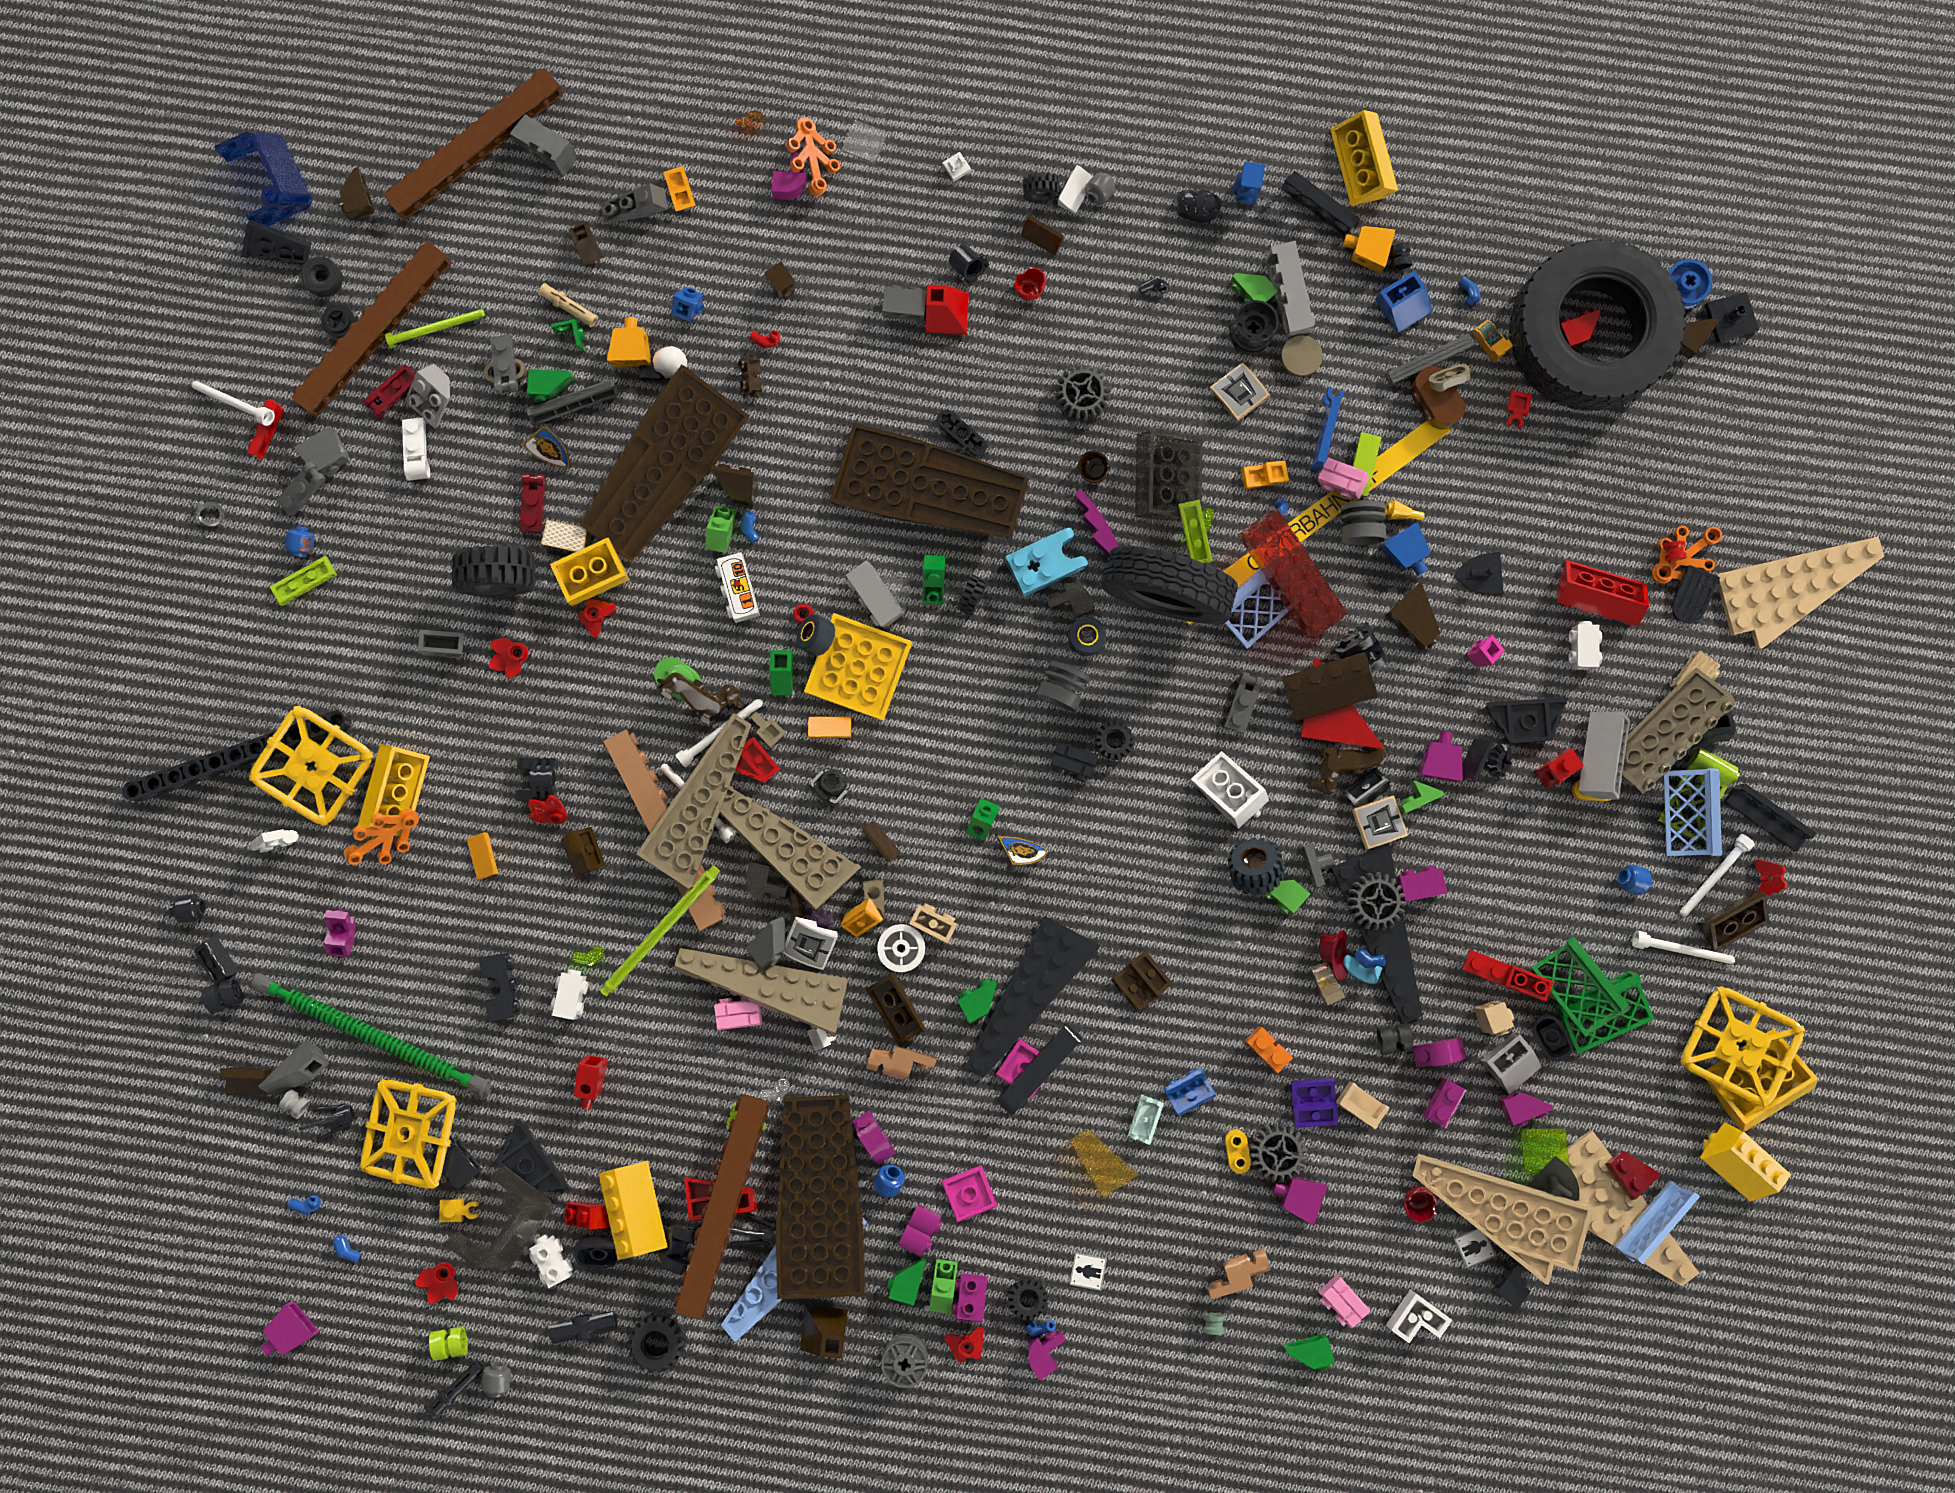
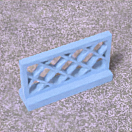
M1279 555L1270 558L1238 587L1231 613L1240 612L1239 624H1231L1229 620L1224 623L1246 649L1309 594L1285 566L1284 560ZM1279 569L1286 574L1285 583L1275 582V573ZM1263 584L1271 585L1270 597L1259 596L1260 586ZM1274 585L1285 586L1284 598L1274 597ZM1289 586H1296L1301 592L1296 599L1288 598ZM1247 598H1255L1254 611L1244 610V601ZM1259 599H1270L1269 612L1258 611ZM1273 600H1284V609L1281 612H1273ZM1244 613H1254V625H1243ZM1258 614H1269L1266 626H1257ZM1243 627L1253 628V637L1248 642L1242 636Z
M1707 768L1702 770L1669 771L1663 775L1666 855L1721 856L1719 770ZM1704 774V783L1698 789L1689 782L1694 775ZM1669 776H1679L1684 781L1674 790L1669 785ZM1686 783L1695 790L1687 800L1678 793ZM1669 788L1673 791V793L1670 796ZM1698 793L1705 801V804L1699 810L1689 803ZM1675 795H1678L1684 803L1675 811L1670 807V800ZM1687 804L1696 811L1688 821L1678 814ZM1676 815L1685 822L1677 832L1670 827V821ZM1698 815L1705 819V826L1700 831L1690 824ZM1687 826H1690L1697 833L1689 842L1679 835ZM1677 836L1686 843L1681 850L1671 851V842ZM1701 836L1706 840V849L1696 850L1691 844Z
M1669 1181L1615 1244V1247L1630 1261H1637L1643 1264L1700 1196L1693 1191L1677 1186L1673 1181Z

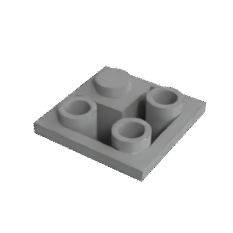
M435 364L416 372L405 402L434 428L438 427L450 399L449 377Z

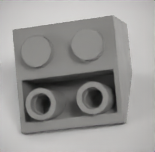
M1514 1033L1480 1060L1508 1094L1512 1093L1542 1067L1532 1048L1520 1034Z

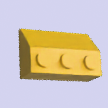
M609 538L603 539L550 564L562 592L571 606L630 580Z

